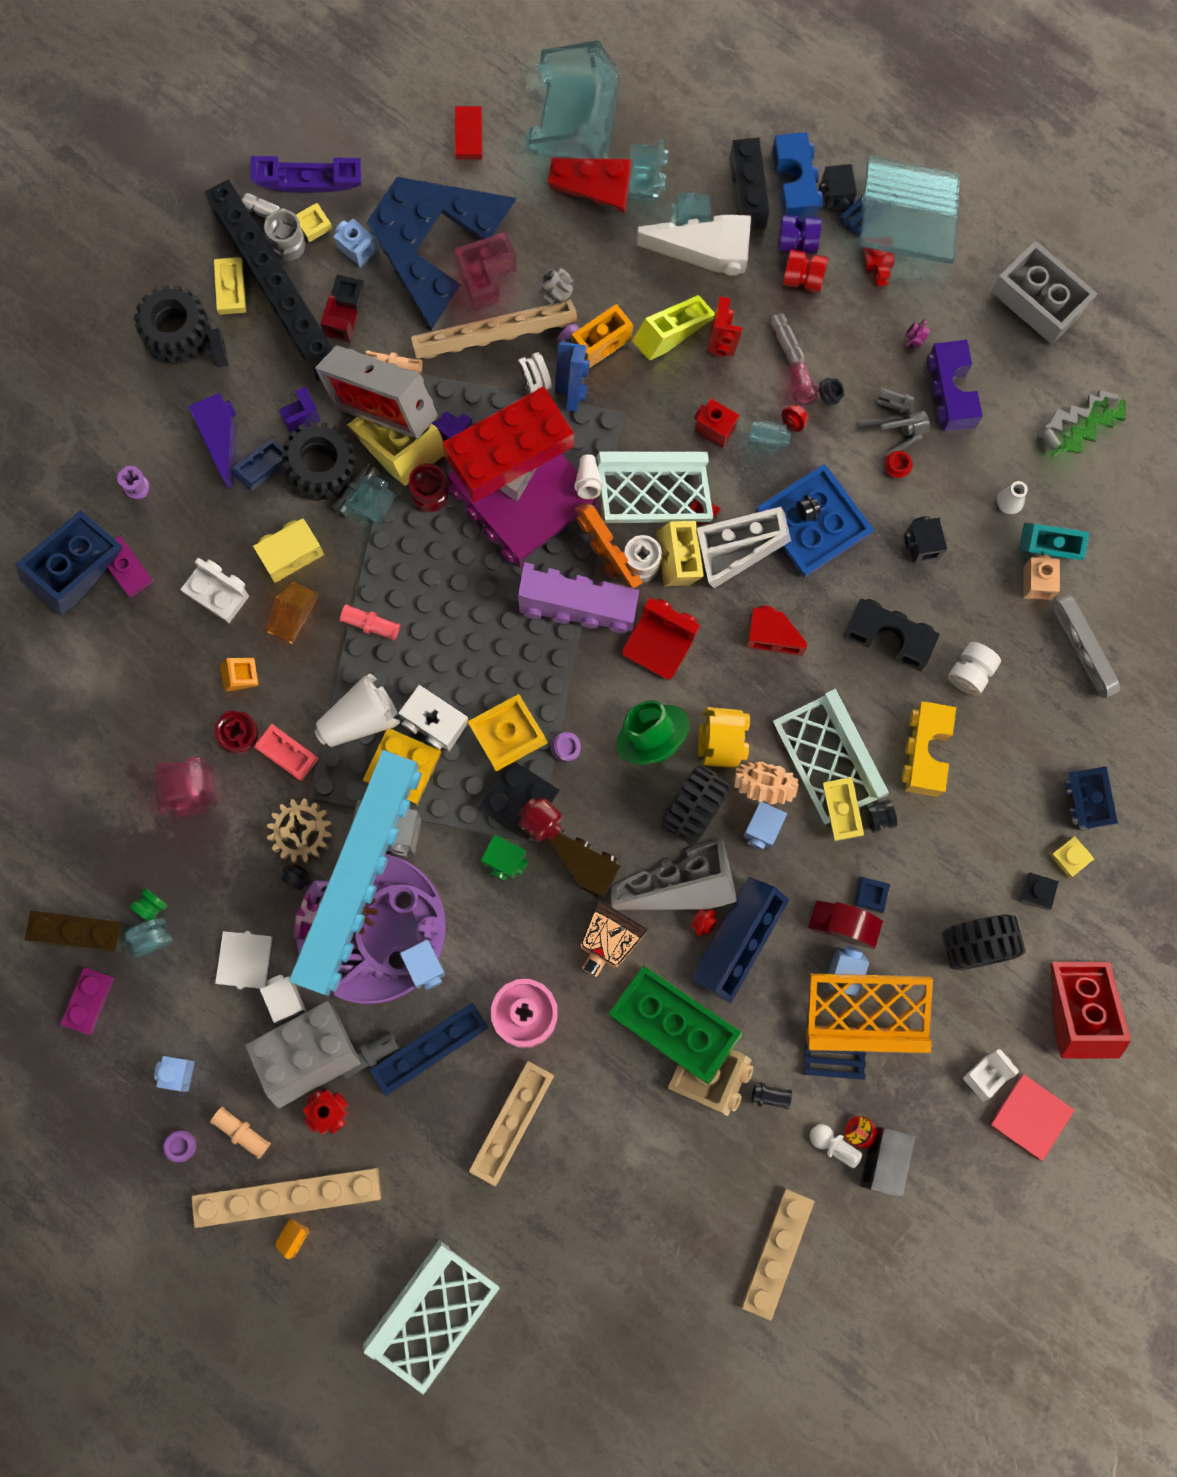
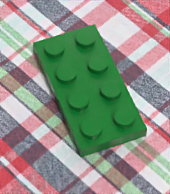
M644 965L609 1012L611 1018L707 1085L743 1036L740 1030Z

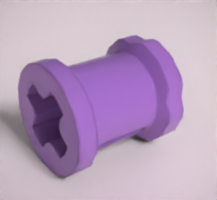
M126 466L118 473V483L123 487L124 492L129 498L139 500L148 494L149 483L137 467Z

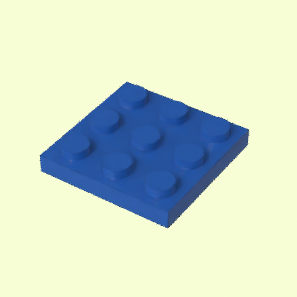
M826 464L818 467L770 498L755 510L758 513L778 507L783 509L791 541L781 548L803 578H806L874 532V528ZM805 495H809L811 499L815 498L819 502L821 513L818 514L816 522L808 521L804 523L797 513L796 502L804 499Z

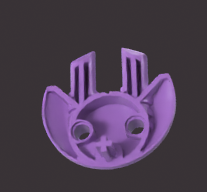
M385 854L384 857L388 858L387 865L382 875L377 874L373 886L377 887L374 895L376 902L368 908L377 909L378 914L374 916L368 915V918L374 922V925L371 927L364 922L362 926L365 929V934L361 935L355 932L356 940L350 941V944L353 945L350 958L347 962L342 961L338 971L345 972L346 975L340 980L339 986L334 992V996L359 1004H378L400 998L414 990L416 986L406 965L401 969H394L391 966L392 957L426 940H429L438 960L442 953L446 935V919L439 894L430 880L418 868L396 856ZM315 880L307 891V893L311 894V903L319 905L329 881ZM402 894H408L412 897L411 905L405 909L398 908L396 904L398 897ZM296 939L299 954L306 939Z

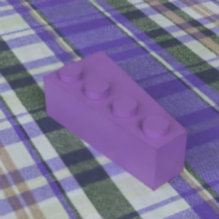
M524 562L518 593L519 613H524V616L532 619H540L541 616L550 617L553 621L562 624H568L570 621L580 622L582 626L587 628H598V626L610 627L609 630L616 633H626L627 630L633 631L639 590L604 581L600 582L599 586L593 585L592 580L580 575L568 579L559 574V570L548 568L547 572H540L534 570L535 564Z

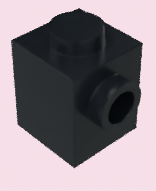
M852 164L825 167L821 183L819 184V191H821L822 199L825 201L826 210L835 209L843 211L854 204L857 190Z
M929 516L916 518L904 534L905 546L908 550H911L914 563L940 559L947 550L939 517L930 519Z

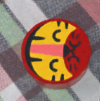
M856 1116L847 1123L845 1137L853 1146L865 1149L875 1142L877 1127L870 1119L864 1116Z

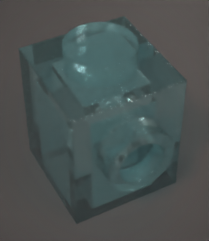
M696 192L678 193L677 204H672L671 221H676V226H683L690 219H698L699 223L710 222L711 194H697Z

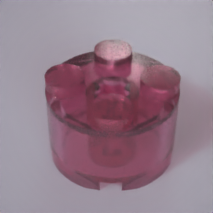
M191 757L182 763L162 762L156 765L157 771L154 773L153 779L157 810L160 814L167 816V811H175V817L192 816L209 811L208 805L212 803L214 807L218 805L214 769L211 765L204 762L203 757Z

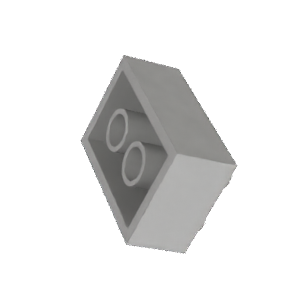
M1036 240L998 277L991 290L998 299L1052 345L1089 308L1097 296V293Z
M329 1001L245 1045L266 1096L278 1109L361 1064L338 1013Z

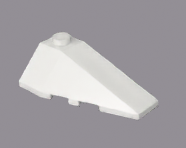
M719 215L713 216L712 222L699 223L698 219H690L683 226H676L671 222L638 227L637 246L717 273H725L727 275L745 273L748 260L751 216Z

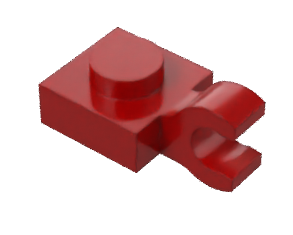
M891 239L863 241L862 250L866 270H874L877 287L887 286V279L891 277L890 268H893L895 263Z

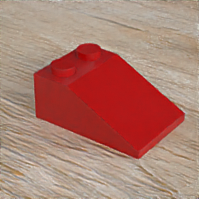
M1052 962L1050 967L1054 1029L1061 1059H1120L1130 1044L1131 1038L1110 962Z

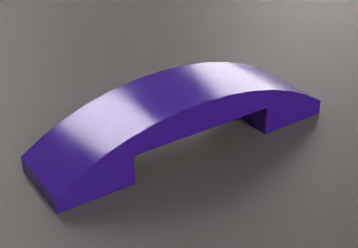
M251 156V183L269 189L296 193H324L347 190L361 186V158L333 157V163L279 162L278 156Z

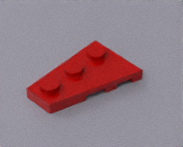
M551 158L548 184L552 189L576 197L583 196L594 200L596 204L602 206L607 204L615 207L617 211L626 213L632 162L631 159Z

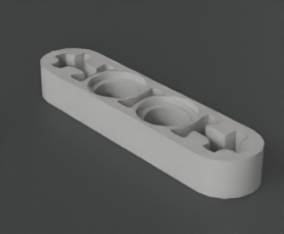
M1065 594L1054 599L1052 602L1053 610L1099 695L1107 698L1120 691L1119 681L1074 598L1070 594Z

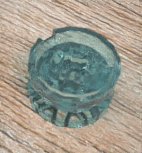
M164 918L144 922L124 933L126 941L131 943L130 952L132 957H141L154 953V950L163 949L172 943L171 934L165 930L167 923Z

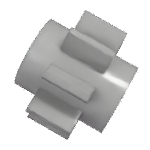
M561 267L557 272L554 269H549L540 278L539 285L542 288L539 292L551 304L555 299L558 302H563L569 298L573 291V286L571 285L573 279Z

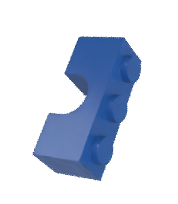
M807 132L775 135L772 154L776 174L788 173L798 180L793 183L783 184L780 195L782 215L798 216L799 220H803L805 217H816L818 209L822 208L823 199L821 191H817L816 183H818V169L813 167L812 159H814V145L812 142L809 143Z

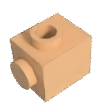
M1035 555L1023 567V599L1052 600L1060 592V559H1051L1049 555Z

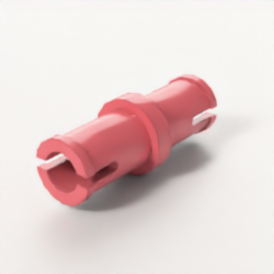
M348 604L344 606L340 616V622L364 629L363 632L366 634L372 632L391 639V641L396 640L401 626L399 623L397 624L378 617L376 612L371 611L367 613Z

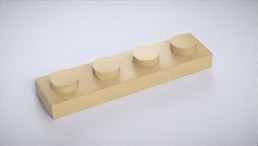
M527 1061L471 1166L470 1173L495 1187L497 1186L555 1075Z
M784 1189L744 1297L742 1309L772 1321L813 1208L814 1200Z

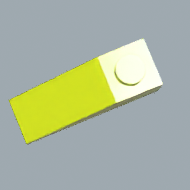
M697 295L645 318L632 342L650 361L669 352L711 321L714 317V312Z

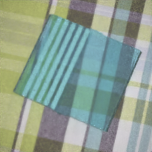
M869 155L865 192L862 199L863 217L860 246L953 264L955 259L956 228L959 219L960 174Z

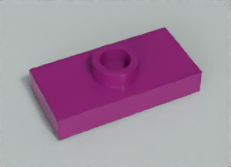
M120 535L115 540L122 545L123 549L108 568L126 594L131 598L154 583V581Z

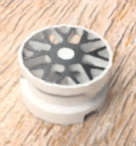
M539 352L532 354L529 359L523 357L517 360L520 376L528 394L543 386L546 390L552 389L547 366Z

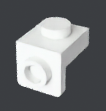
M997 1049L984 1056L963 1079L984 1102L990 1099L1007 1080L1015 1077L1019 1071L1011 1060L1000 1049Z

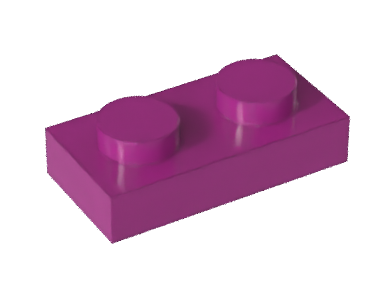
M84 967L60 1025L92 1035L115 978Z

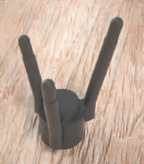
M924 411L868 419L856 423L859 427L882 424L880 426L881 430L901 427L904 435L911 436V438L884 455L885 459L890 453L902 451L911 444L923 440L922 434L930 431L929 418Z

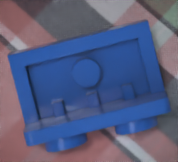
M559 342L554 391L567 394L566 410L577 412L580 401L585 402L587 385L583 384L584 377H588L590 360H586L587 345Z

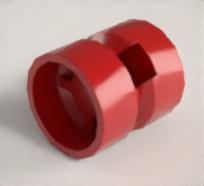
M790 249L782 285L797 288L800 284H804L806 290L820 293L828 257L812 255L810 258H807L806 252Z

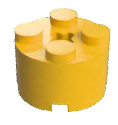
M705 707L701 716L707 717L706 722L699 725L698 756L704 757L700 764L703 766L737 768L741 760H747L749 754V744L745 742V731L749 730L750 715L737 709Z

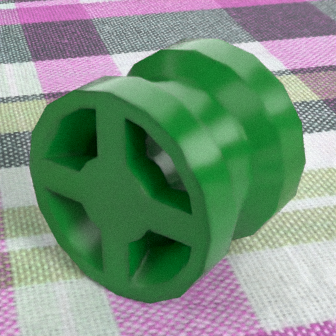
M144 887L141 891V897L138 901H133L129 907L143 919L154 924L157 920V914L160 911H164L168 905Z

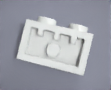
M197 558L195 561L197 565L196 570L180 590L227 623H230L249 597L244 588L245 583L234 575L227 577L221 573L222 568L209 559L207 562H204Z

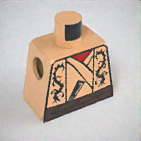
M598 900L580 945L581 949L589 953L581 969L596 978L605 963L616 969L644 937L648 929Z

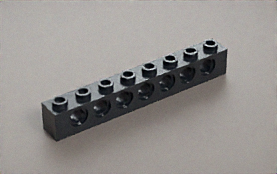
M228 179L205 191L211 210L238 254L242 257L244 264L316 381L321 380L315 367L333 349L332 345L230 180Z

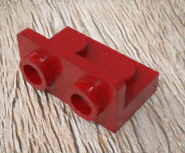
M722 296L719 297L712 320L707 351L713 352L720 357L734 356L743 328L731 325L734 310L729 309L731 298Z

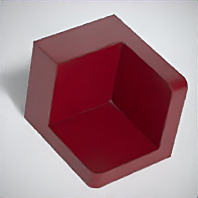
M329 295L320 322L325 336L351 342L358 319V311L337 306L335 296Z

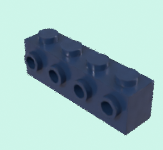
M748 877L736 898L737 902L733 903L725 916L723 923L690 979L704 991L729 1003H732L790 900L775 886L752 877Z

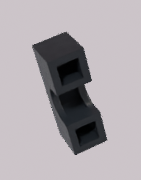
M760 139L732 140L729 160L732 182L737 183V215L751 216L750 229L766 228L770 208Z
M862 598L855 607L843 634L844 637L869 648L877 634L890 633L896 637L899 643V651L895 660L919 671H922L927 665L940 636V633L935 632L934 628L926 623H915L909 620L907 615L902 612H891L882 608V605L875 600H864Z

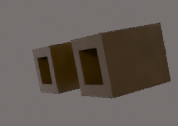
M30 910L25 941L40 945L64 948L65 946L95 952L124 955L128 937L127 932H129L130 925L120 921Z

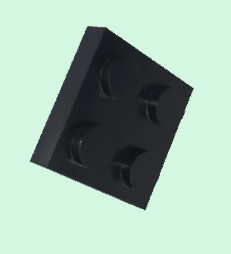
M514 761L505 766L478 808L529 841L531 837L519 826L521 819L518 816L519 812L532 798L536 800L545 798L553 804L560 793V789Z

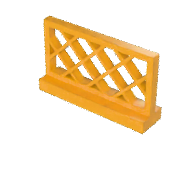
M810 974L808 1024L805 1031V1041L809 1050L931 1053L932 1041L929 1036L933 978L929 976ZM817 982L831 983L837 990L823 1001L817 994ZM853 983H861L867 991L853 1001L844 991ZM883 984H891L897 991L883 1002L875 991ZM913 985H925L924 995L915 1003L905 994ZM841 994L851 1005L840 1015H837L828 1005ZM872 995L881 1006L871 1015L867 1016L859 1005ZM900 996H903L911 1007L898 1017L889 1006ZM816 999L820 1003L818 1007H816ZM922 1005H923V1012H922V1011L920 1010V1008H919V1007L922 1006ZM823 1009H826L835 1018L827 1026H815V1017ZM856 1009L865 1020L857 1027H848L843 1019ZM886 1010L895 1021L887 1028H879L873 1020ZM917 1011L923 1017L922 1029L908 1028L903 1021Z

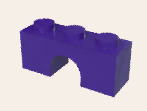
M966 339L935 343L930 354L927 355L926 364L928 371H932L933 375L931 389L933 396H937L938 401L936 409L937 420L942 422L943 431L976 428L983 417L978 391H962L953 382L955 378L966 377L972 366L968 341Z

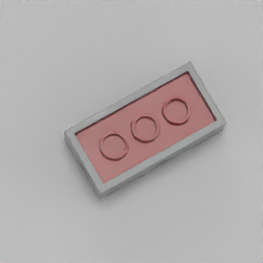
M337 345L315 367L335 408L416 439L438 417L433 400L424 385V379L414 370L409 371L398 367L394 363L389 364L373 356H366L353 349H346Z

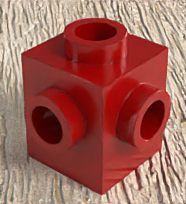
M319 1089L306 1099L308 1105L302 1110L307 1116L303 1120L313 1133L319 1131L320 1134H327L330 1132L333 1135L346 1125L344 1119L350 1115L346 1109L349 1104L339 1091L334 1093L332 1090H326L323 1093ZM322 1106H326L329 1109V1115L326 1118H321L319 1115V1109Z

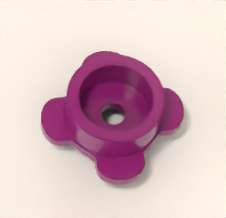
M923 319L919 324L915 322L911 324L905 333V337L908 338L904 344L905 347L912 344L918 348L923 344L930 332V329L925 326L927 323L926 319Z

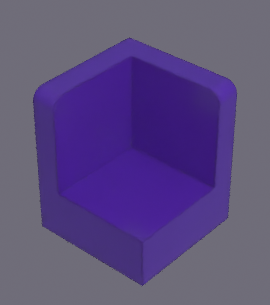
M306 386L295 391L298 401L279 410L290 433L292 431L298 432V426L304 424L307 428L309 427V422H321L318 410Z
M447 411L441 415L437 422H432L438 428L443 441L473 426L472 419L464 413L457 418Z

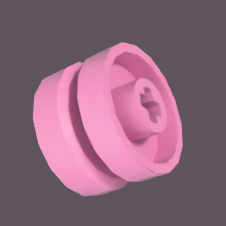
M517 979L505 984L495 995L491 1005V1021L496 1033L506 1043L518 1048H532L544 1043L553 1033L557 1023V1004L553 994L542 983L531 979ZM522 1009H528L531 1013L530 1018L527 1017V1020L520 1018L519 1012Z

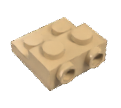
M732 1050L708 1085L678 1065L668 1089L728 1116L730 1110L735 1112L740 1104L741 1094H738L742 1082L747 1083L752 1076L753 1066L750 1065L751 1059L740 1052Z

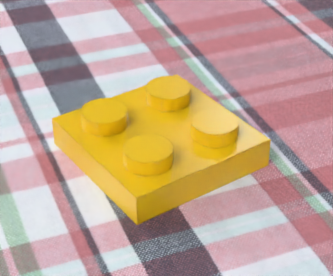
M519 694L468 721L472 732L495 771L547 744L544 734Z
M387 729L367 769L363 782L369 784L382 750L415 761L419 766L418 772L422 773L417 789H411L407 800L411 801L410 803L418 805L441 756V750L395 730Z

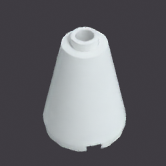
M372 674L364 676L316 722L317 729H315V734L323 745L327 743L330 747H334L393 728L400 723V720L393 718L398 713L392 700L383 686L377 689L372 683L377 680Z

